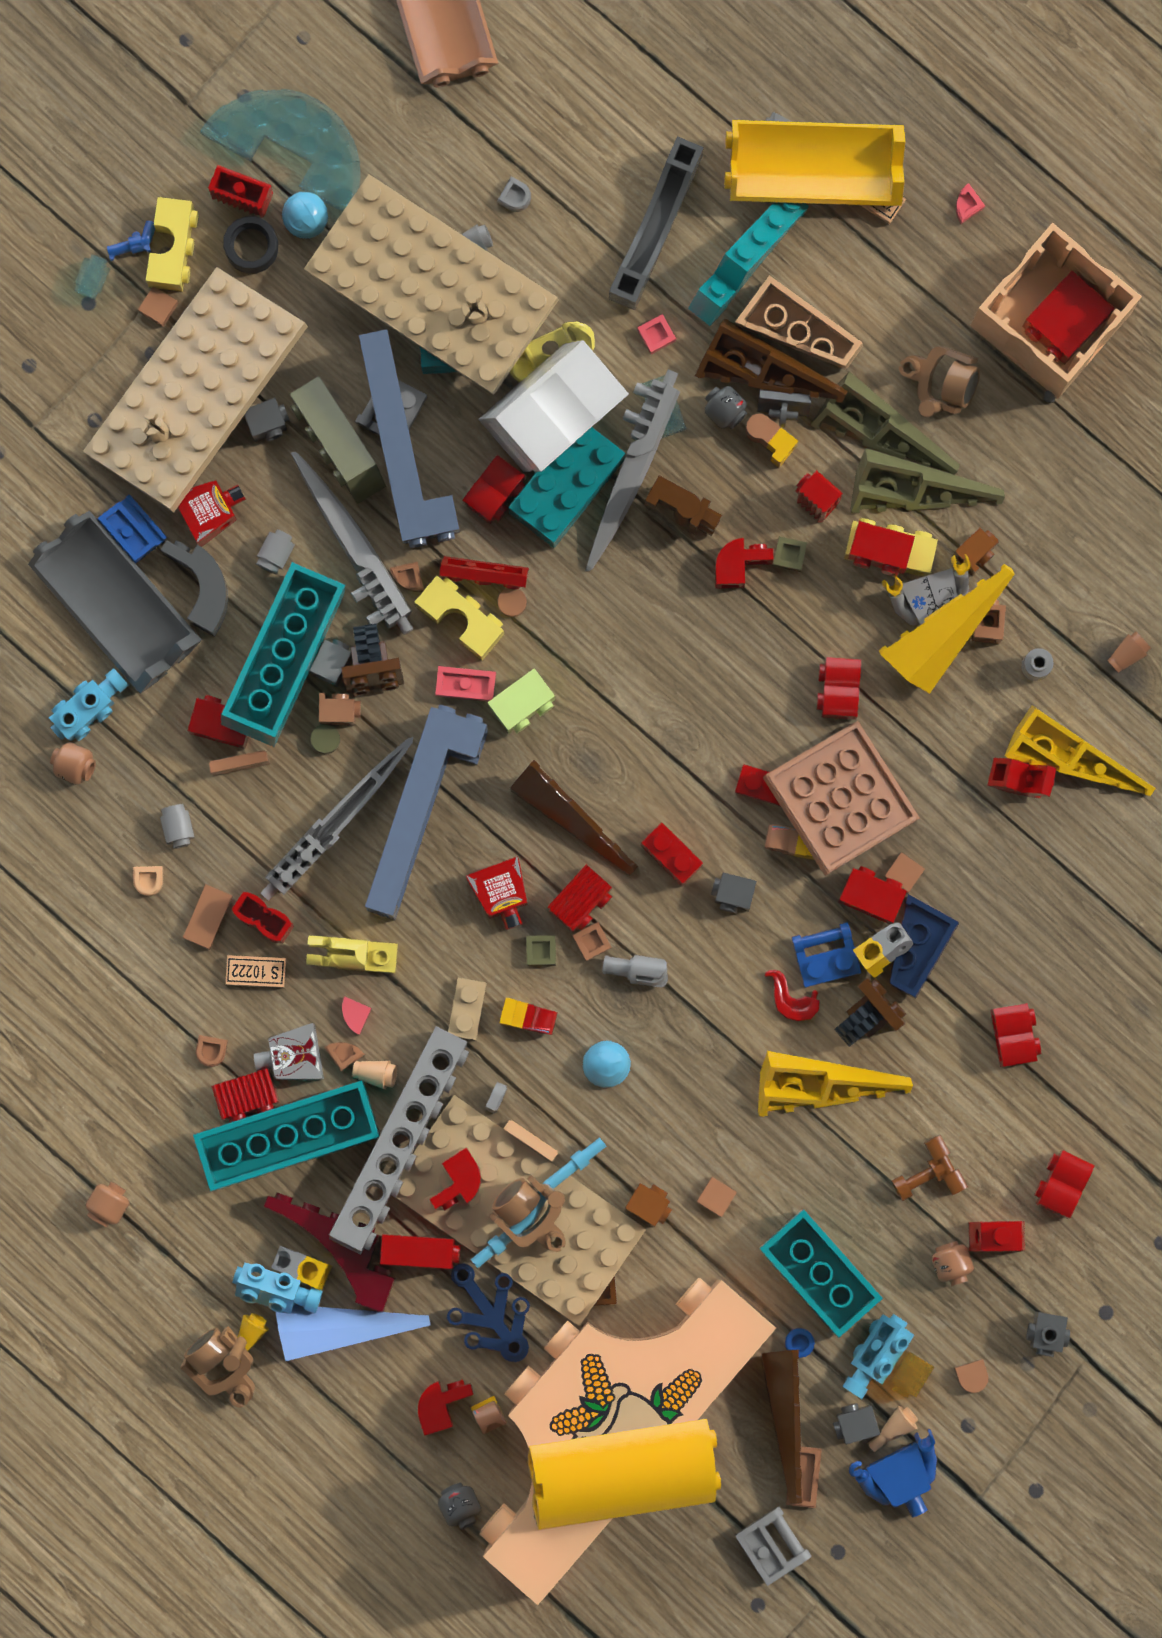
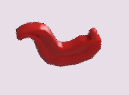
M778 970L765 972V977H772L774 980V1002L777 1011L785 1018L794 1021L811 1020L819 1011L820 1000L816 999L818 995L816 990L812 991L811 997L792 998L789 995L787 981L782 972Z

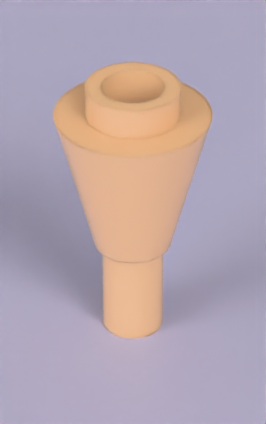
M898 1406L881 1429L880 1435L875 1436L868 1442L869 1447L876 1452L888 1441L895 1440L918 1429L915 1424L918 1418L910 1408L906 1407L903 1409Z

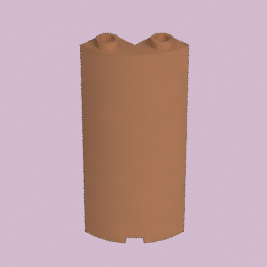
M396 0L421 84H433L435 88L448 85L450 81L471 75L473 77L484 76L489 73V68L499 64L480 0Z

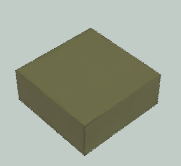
M779 536L773 566L801 572L807 542Z
M555 935L526 936L527 966L556 965Z

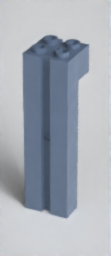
M388 330L359 335L403 544L409 543L410 548L427 545L426 539L437 537L438 542L455 539L454 534L460 533L452 495L423 500Z
M439 705L438 709L431 707L365 905L368 912L396 920L449 757L452 756L476 765L478 764L488 734L487 725L484 724L483 718L472 714H467L466 718L458 716L455 713V709L444 705Z

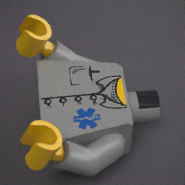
M964 554L965 561L960 565L956 564L955 555L951 557L955 572L950 568L906 583H902L901 579L894 575L895 583L890 587L884 579L882 586L889 592L895 613L909 625L919 627L924 623V619L958 595L962 594L964 596L969 592L968 570L971 565L968 556Z

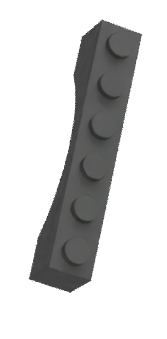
M677 136L642 223L610 288L609 300L636 310L703 157L704 147Z

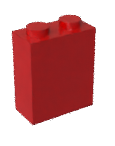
M1071 270L1026 318L1022 327L1025 329L1024 332L1029 339L1035 343L1039 341L1046 348L1048 355L1053 354L1055 356L1054 361L1059 362L1060 360L1065 365L1110 317L1115 308Z
M382 1234L380 1264L453 1269V1264L459 1263L460 1245H455V1239Z

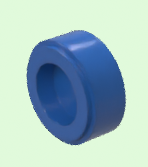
M793 1329L785 1338L786 1350H799V1358L808 1356L814 1349V1337L806 1329Z

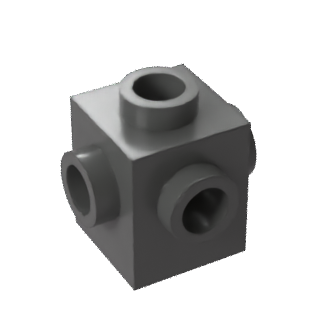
M1035 1312L1034 1323L1028 1324L1026 1340L1031 1341L1030 1347L1037 1348L1036 1354L1054 1357L1055 1351L1062 1352L1063 1347H1068L1070 1340V1330L1066 1329L1068 1317ZM1047 1330H1050L1052 1333V1336L1049 1340H1046L1045 1338V1332Z

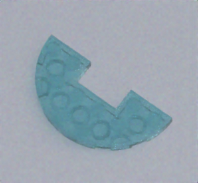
M261 89L240 95V98L220 107L200 130L201 135L249 161L252 160L265 137L311 162L309 170L299 185L300 189L316 194L322 201L342 212L360 187V161L354 139L349 130L332 109L307 94L288 89L267 91Z

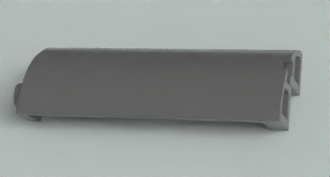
M90 511L81 516L75 514L64 523L66 528L59 538L50 543L44 541L33 550L35 555L28 565L141 694L167 675V671L176 663L179 664L201 642V638Z

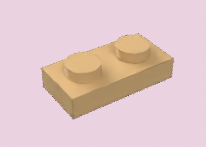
M463 978L457 979L448 1029L449 1033L459 1038L477 1041L486 982Z

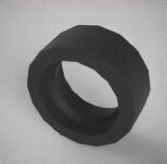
M245 216L235 220L227 228L223 237V248L229 263L235 269L248 274H257L267 270L274 263L278 255V239L273 227L266 220L256 216ZM256 229L266 236L268 248L260 259L246 261L236 254L234 241L241 231Z

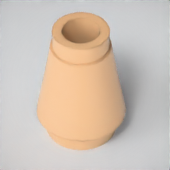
M355 1061L352 1076L382 1089L387 1087L393 1088L397 1078V1065L391 1064V1061Z

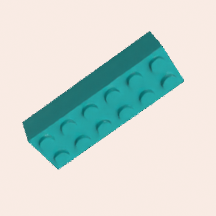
M293 562L291 563L223 709L221 725L275 747L344 597L345 584Z
M361 1080L194 1134L193 1137L210 1191L215 1192L378 1139L380 1132L364 1082Z

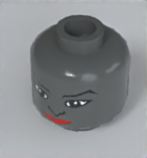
M726 386L721 390L715 387L705 398L708 402L705 407V414L721 429L727 427L733 429L747 415L745 411L747 402L730 386Z
M457 1483L441 1492L442 1497L438 1501V1507L447 1525H459L462 1530L477 1522L475 1517L481 1512V1505L472 1487Z

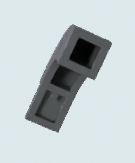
M166 540L161 549L163 555L192 571L199 580V598L187 618L188 621L215 637L225 619L228 608V589L221 569L214 558L199 545L190 554L191 549L176 540L172 544Z

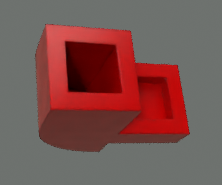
M738 538L727 543L719 552L716 560L715 589L744 588L745 565H772L774 560L773 548H767L766 544L749 545V549H744V538Z
M993 758L987 786L1031 798L1050 797L1057 768L1048 765H1030L1012 758Z
M466 1147L442 1163L454 1184L429 1199L436 1210L442 1207L446 1211L459 1202L456 1197L460 1194L468 1204L475 1198L480 1189L481 1172L478 1164Z
M462 1379L446 1384L448 1390L443 1391L440 1381H436L425 1389L418 1403V1417L424 1436L453 1427L447 1403L474 1395L471 1383L465 1384Z

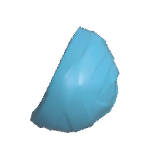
M297 192L284 203L282 210L283 223L287 230L296 237L313 238L324 230L328 222L327 207L316 194Z
M612 1041L596 1043L589 1048L583 1058L585 1076L592 1084L602 1088H610L620 1084L630 1071L631 1061L629 1054L621 1045Z

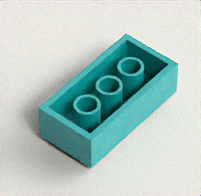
M591 427L544 470L535 473L508 507L509 514L551 547L555 548L624 462L626 453Z
M804 1209L759 1248L771 1264L838 1338L883 1299Z

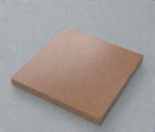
M859 721L854 722L763 777L825 876L920 819Z

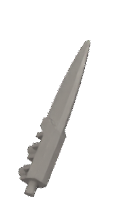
M668 369L663 382L653 379L651 387L638 382L635 386L633 393L645 397V403H643L640 414L626 409L622 420L635 425L631 438L636 441L630 444L603 514L585 571L592 570L628 512L646 476L680 394L679 390L673 388L678 373Z
M291 452L321 513L354 569L358 571L356 576L362 587L351 592L353 599L357 603L369 596L373 606L377 608V611L366 617L367 622L370 625L378 624L384 620L388 629L397 624L403 635L408 634L413 630L407 620L412 610L374 548L342 503L318 474L298 453Z
M413 737L406 739L375 766L323 820L319 818L266 875L265 878L270 883L263 889L261 894L268 901L278 890L285 895L326 850L334 845L340 838L338 834L367 803L413 743Z

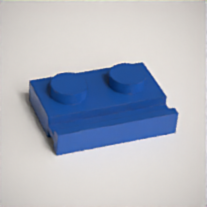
M130 494L123 501L118 502L97 518L135 564L156 549L159 544L164 543L167 538Z

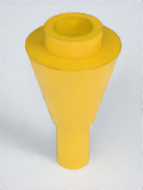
M251 1313L250 1316L243 1315L238 1337L246 1339L247 1344L245 1348L247 1351L269 1330L265 1325L267 1321L255 1313Z

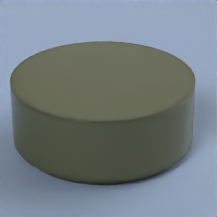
M322 724L313 730L311 743L317 752L330 754L339 747L340 735L335 727Z

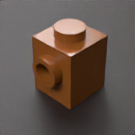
M640 1183L625 1207L626 1210L654 1227L658 1222L664 1224L672 1211L671 1208L667 1207L670 1203L666 1199L668 1193L654 1184L651 1188H648Z

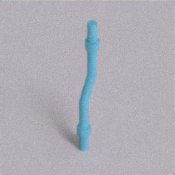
M599 1137L582 1152L578 1150L570 1157L571 1160L545 1180L543 1184H548L554 1189L578 1169L581 1171L590 1164L589 1160L607 1146ZM539 1191L540 1200L534 1210L521 1222L509 1228L514 1234L523 1233L537 1219L547 1201ZM505 1232L499 1237L495 1235L487 1242L488 1246L470 1260L478 1269L495 1254L498 1256L507 1249L506 1245L513 1240Z

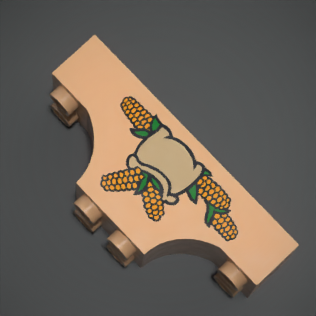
M698 1278L675 1304L687 1314L685 1318L675 1328L655 1336L622 1338L605 1333L595 1328L589 1322L579 1331L567 1320L544 1347V1350L555 1358L550 1366L540 1376L528 1365L505 1392L504 1395L515 1404L508 1416L522 1432L528 1448L538 1444L695 1421L700 1418L774 1332L776 1327L722 1280L717 1279L710 1287L701 1278ZM531 1483L527 1501L515 1513L503 1503L482 1527L479 1535L489 1543L485 1548L483 1557L535 1604L539 1605L613 1518L538 1530L532 1507L534 1487L533 1483Z

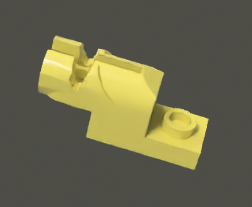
M310 935L308 937L309 947L325 948L327 955L307 954V965L334 967L345 970L396 973L398 944Z

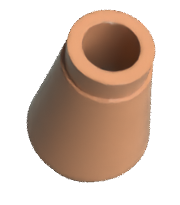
M1135 631L1131 636L1128 634L1107 661L1119 673L1146 657V653L1151 647Z

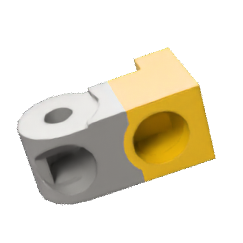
M893 923L853 949V952L864 968L875 978L884 972L882 968L895 960L896 957L906 953L912 947L913 941L900 923Z
M280 1246L271 1268L281 1273H288L294 1279L300 1280L316 1289L323 1290L333 1265Z

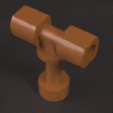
M937 1135L924 1142L932 1158L927 1161L929 1168L906 1180L901 1175L891 1181L902 1201L913 1196L912 1189L933 1178H936L938 1182L944 1180L951 1195H955L968 1188L960 1170L954 1169L948 1157L950 1151L941 1135Z

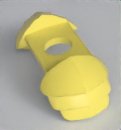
M577 321L566 322L562 324L561 328L532 340L511 369L510 374L518 382H521L551 355H547L542 351V346L547 341H555L560 348L565 343L584 340L593 351L595 348L594 332L586 324Z

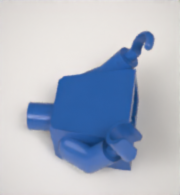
M927 1429L929 1434L924 1439H920L918 1432L914 1434L916 1442L865 1466L866 1470L858 1469L854 1471L856 1467L862 1465L860 1461H856L850 1465L849 1474L855 1477L864 1493L882 1505L891 1504L894 1508L905 1503L912 1518L921 1515L928 1510L921 1494L931 1490L930 1484L935 1480L937 1457L934 1449V1436L930 1429Z

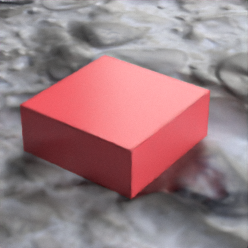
M663 314L637 327L650 354L676 342V337Z

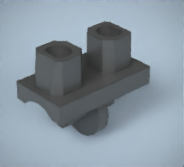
M763 389L760 390L757 412L769 413V418L780 419L779 426L785 428L786 420L797 421L798 416L809 417L812 397L795 392L789 394Z

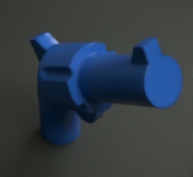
M146 221L142 236L136 231L133 232L132 237H128V241L107 246L110 261H113L115 256L132 252V254L142 251L151 252L149 245L155 232L154 222Z

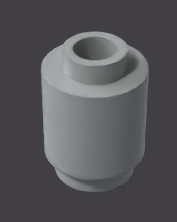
M278 529L275 533L269 532L257 555L259 559L256 565L277 575L279 569L284 568L295 544L290 542L292 536Z
M1037 648L1031 650L1025 656L1021 668L1026 678L1032 681H1040L1051 672L1054 662L1048 651ZM1034 659L1040 660L1043 663V667H1036Z
M184 804L172 805L161 809L162 816L160 820L166 844H173L174 849L190 845V840L195 838L189 812L185 810Z

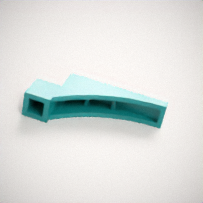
M774 202L724 254L716 271L699 288L688 309L711 326L726 310L770 252L806 213L809 205L806 203Z

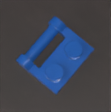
M848 922L839 924V928L805 937L800 935L791 937L804 988L862 973L858 958L853 952L855 947ZM843 939L844 947L808 957L805 955V948Z

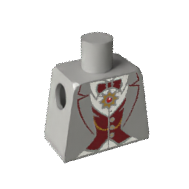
M314 1023L268 1038L270 1051L254 1053L256 1071L273 1068L276 1080H324Z

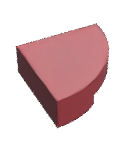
M969 183L961 190L956 202V214L961 224L985 208L984 203Z
M344 996L342 1003L344 1020L352 1031L360 1035L372 1008Z

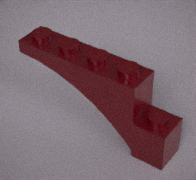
M276 1192L275 1197L267 1196L264 1207L280 1213L302 1226L332 1254L357 1296L355 1303L384 1312L396 1278L390 1277L391 1270L377 1265L374 1266L373 1270L368 1269L380 1235L377 1234L370 1250L364 1248L360 1255L329 1239V1234L340 1214L331 1212L330 1217L319 1214L320 1207L304 1202L302 1207L291 1203L292 1197ZM359 1222L358 1227H365L367 1224Z

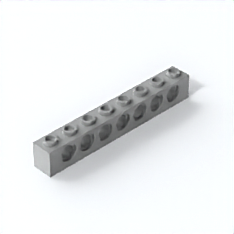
M437 1026L435 1027L329 1234L330 1240L360 1255L364 1248L370 1250L377 1234L373 1233L377 1222L383 1224L390 1210L386 1206L390 1196L396 1198L403 1185V1181L399 1180L404 1169L410 1171L417 1157L412 1153L417 1143L423 1145L430 1129L426 1128L430 1117L433 1119L437 1118L443 1106V1103L439 1102L444 1091L450 1092L456 1080V1077L452 1076L456 1066L462 1068L468 1057L469 1051L465 1050L467 1041ZM437 1057H444L449 1062V1066L445 1070H438L433 1066V1060ZM423 1083H431L434 1085L436 1092L431 1096H424L421 1094L419 1087ZM413 1108L420 1110L423 1115L422 1119L418 1122L409 1121L406 1117L408 1110ZM402 1134L408 1137L410 1143L405 1148H397L393 1144V1138ZM383 1161H392L396 1165L395 1172L389 1175L382 1173L379 1166ZM370 1187H378L382 1190L383 1196L377 1201H372L366 1196V1191ZM357 1213H365L370 1221L365 1227H357L352 1219Z

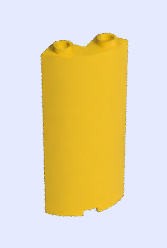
M732 120V130L726 131L725 148L730 149V172H725L724 189H730V201L902 206L905 183L903 172L906 142L904 125Z
M707 1419L529 1446L527 1463L534 1487L532 1507L538 1530L715 1502L716 1490L721 1489V1478L715 1468L713 1448H717L715 1431L709 1429Z

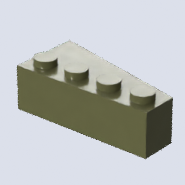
M319 376L290 393L294 402L290 407L299 421L301 419L305 420L308 426L304 429L313 443L318 441L322 447L318 451L327 465L332 463L335 468L333 474L341 487L344 485L347 487L357 504L386 487L375 461Z

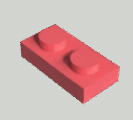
M438 666L435 696L489 702L494 698L496 672Z

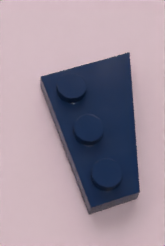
M908 894L902 926L912 939L913 945L906 953L896 957L894 960L890 985L916 999L957 929L959 922Z

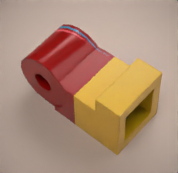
M506 997L499 1023L500 1025L552 1035L558 1012Z

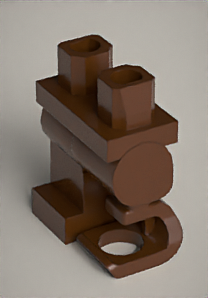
M660 475L644 503L648 510H655L659 503L665 508L674 511L675 521L681 526L688 527L687 531L695 535L698 529L712 536L722 516L709 508L711 501L703 497L700 501L695 494Z

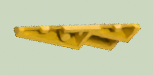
M1005 564L1002 565L1001 571L987 580L982 579L977 582V587L964 596L960 594L927 616L924 619V623L910 633L905 631L901 634V639L888 648L886 646L882 647L879 650L880 655L907 681L930 694L1015 575L1012 568Z
M1031 705L1016 727L1004 755L1007 758L1031 765H1048L1057 768L1056 771L1116 786L1147 796H1151L1156 789L1033 705Z
M767 1051L760 1071L758 1114L764 1117L768 1116L769 1111L781 1109L789 1113L794 1112V1107L806 1105L820 1108L857 1102L859 1097L876 1095L877 1098L885 1097L887 1092L904 1090L905 1094L911 1093L913 1084L910 1077Z

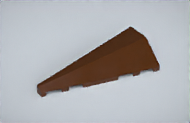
M724 319L720 324L695 374L696 377L702 379L704 377L720 379V382L748 384L749 387L789 394L795 392L809 395L812 398L824 397L835 399L841 403L848 392L846 389L727 319Z
M535 760L529 764L510 787L512 793L628 875H631L638 868V865L602 832L603 830L558 786L554 779H551L540 768V765Z
M799 1350L761 1354L790 1504H802L798 1376Z

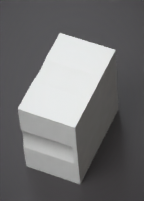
M581 340L563 344L478 420L523 472H530L532 470L541 472L629 393L585 341Z

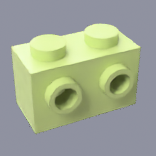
M534 668L487 703L508 734L512 731L519 733L530 725L529 719L538 713L539 716H542L554 707L552 702L555 700V695Z

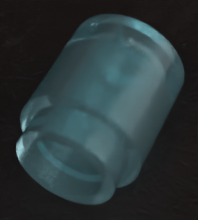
M92 254L90 259L84 258L74 281V284H76L74 291L95 300L97 294H101L111 269L106 266L107 260Z

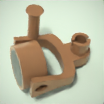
M944 346L933 348L927 358L917 355L908 356L900 362L901 366H899V371L904 377L919 382L917 395L922 401L919 405V413L923 417H931L934 413L943 411L953 414L960 413L961 409L966 408L971 402L980 379V368L970 365L977 363V357ZM944 355H947L957 360L953 362L947 372L941 392L942 400H939L932 396L931 383L937 364ZM910 364L913 365L915 371H912L910 369Z
M532 1175L527 1178L531 1184L524 1178L516 1179L502 1190L492 1205L493 1211L498 1216L492 1213L489 1217L521 1248L527 1247L537 1240L547 1250L553 1252L561 1251L560 1248L565 1247L566 1241L564 1234L554 1222L559 1217L561 1206L565 1202L564 1194L560 1191H555L548 1184L541 1185ZM536 1188L548 1200L547 1210L529 1230L518 1235L514 1234L502 1220L508 1226H513L525 1219L539 1203L540 1194L534 1189ZM550 1237H556L555 1241L551 1242Z
M229 1326L224 1328L223 1332L216 1327L210 1329L199 1337L185 1352V1359L180 1368L206 1394L217 1395L226 1391L230 1395L229 1400L231 1404L241 1408L244 1407V1403L246 1405L252 1399L255 1392V1384L247 1375L252 1366L253 1357L245 1348L247 1344L246 1339L243 1337L237 1338ZM222 1360L225 1369L231 1371L217 1380H209L204 1375Z

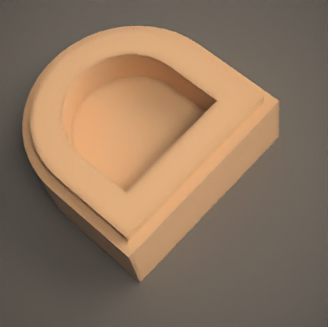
M163 866L133 867L135 889L144 896H154L159 893L163 887Z

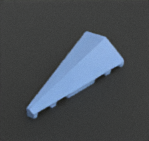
M294 1305L291 1314L276 1312L285 1361L431 1325L428 1315L318 1307L316 1313L304 1310V1306Z

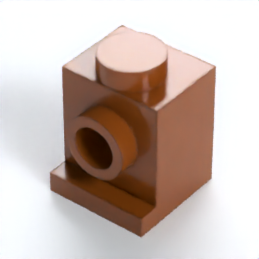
M979 528L954 552L953 556L955 555L956 560L963 564L965 561L964 554H966L971 563L968 573L974 576L979 569L977 564L979 563L983 566L995 555L992 550L999 541L989 530L984 532Z

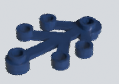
M466 1263L456 1265L451 1272L452 1281L457 1286L464 1287L484 1315L463 1312L460 1308H452L447 1314L448 1322L452 1325L463 1323L493 1328L501 1339L481 1337L477 1332H469L464 1338L465 1346L471 1350L485 1348L500 1351L503 1358L510 1362L523 1360L529 1351L528 1341L522 1335L525 1315L530 1309L529 1301L524 1297H518L513 1301L512 1309L515 1315L510 1332L503 1320L508 1290L513 1284L512 1277L507 1273H501L496 1277L495 1285L497 1291L493 1308L474 1281V1269ZM461 1269L466 1270L469 1274L468 1279L465 1281H461L457 1277V1273ZM502 1276L509 1278L510 1283L506 1288H502L498 1284V1280ZM519 1300H523L527 1304V1308L523 1312H519L515 1308V1304ZM453 1311L461 1313L462 1318L459 1322L451 1320L450 1315ZM470 1335L478 1337L479 1343L476 1346L468 1344L467 1339ZM511 1342H517L520 1345V1350L517 1353L509 1351L508 1346Z

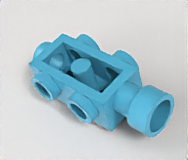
M114 668L105 675L106 679L99 685L94 680H91L89 683L87 681L82 682L74 689L75 695L69 701L62 700L51 710L54 714L49 719L54 724L50 728L61 740L65 737L69 741L73 739L77 741L82 740L91 731L88 727L96 719L102 722L113 712L110 707L114 702L110 698L117 691L121 693L129 686ZM89 695H95L96 702L93 705L86 703V698ZM67 714L74 716L73 723L66 724L64 722Z
M246 1262L243 1268L237 1267L232 1283L237 1284L235 1296L240 1297L247 1303H259L280 1313L286 1312L291 1314L294 1304L304 1306V1310L316 1313L323 1293L322 1290L311 1287L309 1290L300 1287L301 1281L294 1279L288 1273L279 1274L265 1269L260 1264H249ZM258 1272L261 1276L255 1277L251 1273ZM286 1281L289 1285L282 1286L279 1282Z
M883 1314L880 1319L873 1321L869 1327L870 1335L864 1344L858 1345L853 1352L854 1359L851 1364L857 1370L851 1378L848 1376L842 1387L863 1399L868 1391L866 1387L872 1378L883 1385L914 1337V1334L905 1329L908 1323L895 1314H892L890 1318Z

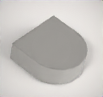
M511 176L497 203L514 212L523 211L529 206L531 201L530 189L526 184Z
M499 1082L496 1083L485 1106L486 1111L493 1114L497 1113L507 1091L506 1085Z

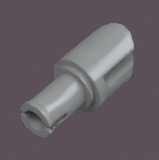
M607 955L604 958L603 974L628 977L632 984L660 988L666 986L668 982L667 962L664 959L634 955L630 960L609 957Z

